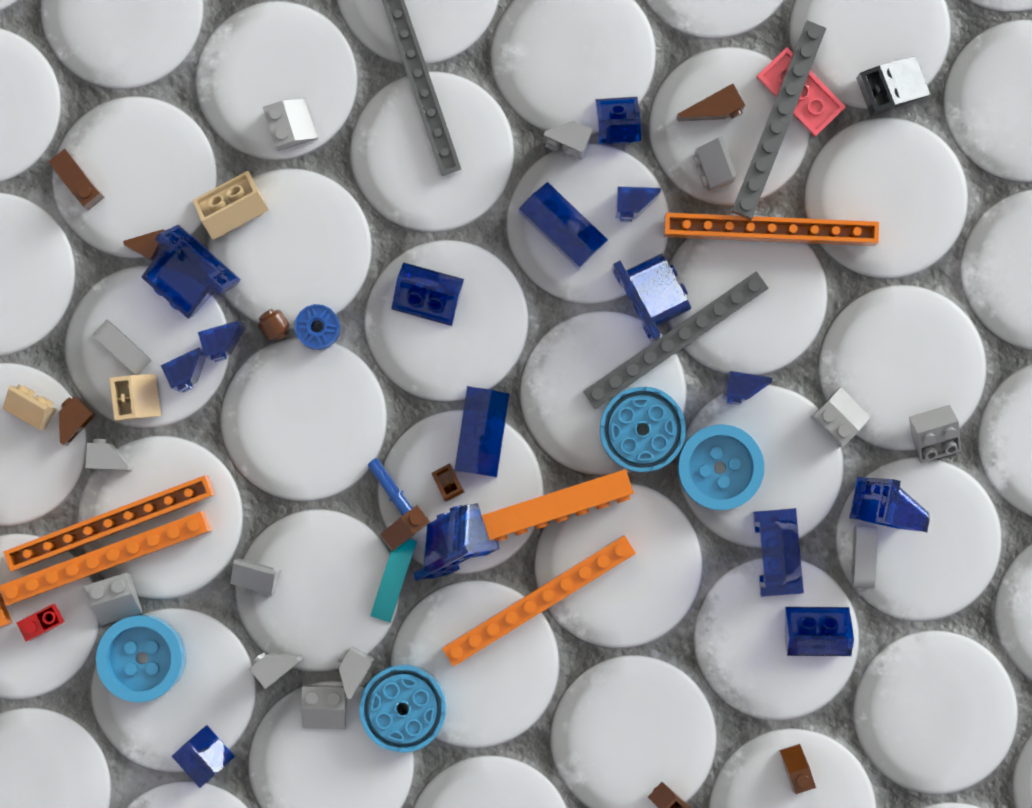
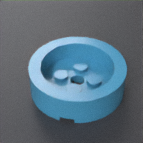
M652 387L627 389L615 396L602 414L599 427L601 444L609 458L626 470L639 473L658 470L669 464L678 455L683 446L686 434L684 415L675 400L659 389ZM641 423H645L649 428L648 434L644 436L639 435L637 432V426Z
M724 424L711 425L697 431L684 443L677 460V473L682 489L696 504L712 510H728L743 505L758 491L764 476V459L756 441L742 429ZM720 461L725 464V471L722 474L714 471V464Z
M136 615L116 622L104 633L96 652L97 672L104 686L115 696L130 702L151 701L169 692L180 680L186 663L185 646L180 634L167 621L152 615ZM139 652L147 653L148 661L145 664L138 661L137 655Z
M399 664L380 671L370 680L363 691L359 711L365 732L377 745L391 751L406 753L425 747L438 735L446 717L447 705L444 691L438 680L431 673L415 665ZM399 703H406L409 706L407 714L401 715L397 712V705Z

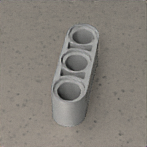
M107 319L93 333L94 338L135 375H139L152 361Z
M857 525L854 527L852 587L875 588L878 543L877 527Z

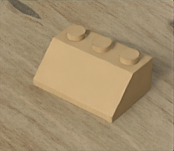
M249 171L193 199L199 217L212 240L224 236L227 232L236 227H241L246 222L263 215V213L269 210Z

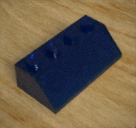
M548 182L534 192L518 209V213L578 270L608 241L594 225Z
M467 386L454 471L497 477L509 393Z

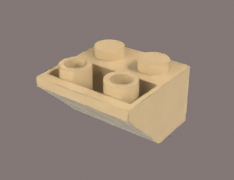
M156 374L110 378L115 421L121 422L161 416Z
M20 384L17 387L10 385L3 409L35 428L44 431L57 408L52 406L53 402L43 396H34L35 391Z

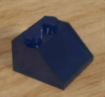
M637 96L595 99L599 144L641 141V117Z
M618 187L616 191L615 218H620V222H632V219H637L658 199L661 188Z
M238 320L198 332L204 357L214 362L226 360V356L232 354L246 329L245 324Z
M198 347L161 365L171 389L184 393L194 388L193 384L198 382L208 355L206 350Z
M729 371L725 377L722 399H726L727 404H742V402L748 400L772 383L773 378Z
M206 725L171 757L195 784L201 788L226 766L235 755L213 730Z

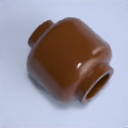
M271 308L259 317L258 327L268 340L276 338L279 341L288 334L286 330L289 328L290 323L280 310H273Z

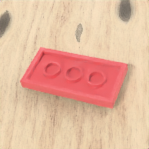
M788 47L756 77L775 97L778 94L793 56V52ZM810 71L793 116L816 137L846 106Z

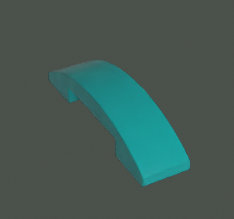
M408 539L393 552L391 550L370 615L371 617L391 623L417 541Z

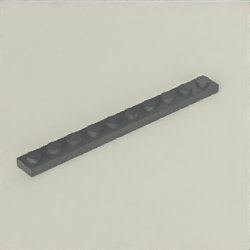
M382 0L441 176L460 171L462 169L405 1Z
M807 20L803 27L731 211L734 214L749 220L754 216L825 34L826 28Z
M754 272L591 385L583 393L594 409H596L769 289L758 272Z

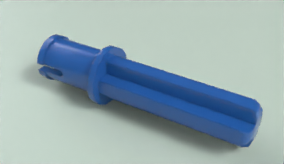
M375 458L370 461L368 467L390 497L389 501L394 503L401 516H403L413 508L402 494L403 490H399L379 459Z

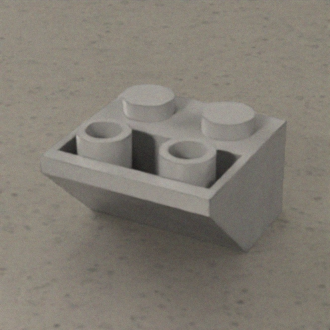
M573 120L545 131L543 143L546 144V148L557 152V150L565 152V156L572 160L577 158L582 160L591 140L593 129Z
M950 405L909 417L910 432L920 463L961 452L959 421Z

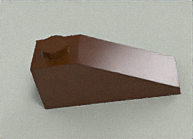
M731 84L678 113L676 118L678 121L723 120L729 117L734 119L743 113L742 110L745 107V103L734 84Z
M65 148L48 161L68 189L87 210H90L105 198Z

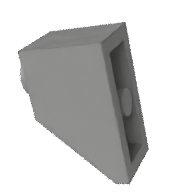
M93 439V443H87L85 468L132 470V465L112 444L106 443V439Z

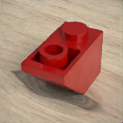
M56 603L16 623L25 642L53 630L65 621Z

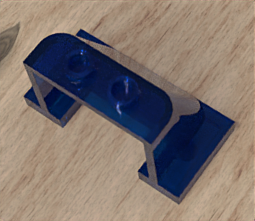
M179 224L159 233L155 238L163 247L141 276L144 281L154 288L158 295L163 296L170 303L171 307L180 311L188 319L193 317L214 293L221 295L237 286L241 281L236 274Z
M662 253L625 270L621 260L612 265L611 270L620 287L624 288L642 321L641 326L651 343L658 340L661 336L657 329L658 327L691 310L690 303L685 296L688 292L684 284L678 283L676 269L673 265L669 266Z
M857 477L849 519L900 530L927 533L930 514L900 487L901 481Z
M478 503L454 506L449 509V513L439 514L436 516V520L427 524L423 568L413 572L415 581L448 576L460 570L458 564L470 558L487 556L500 549L498 541L489 540Z
M796 508L753 512L755 533H760L764 575H759L760 597L804 593Z

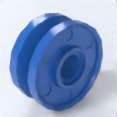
M313 304L299 312L295 320V332L304 346L312 350H323L329 348L337 341L340 335V323L338 317L330 308L324 305ZM316 322L323 324V329L318 333L312 331V326Z

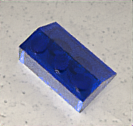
M403 262L397 277L391 310L452 326L461 297L464 279Z
M785 607L787 656H851L854 635L850 608Z

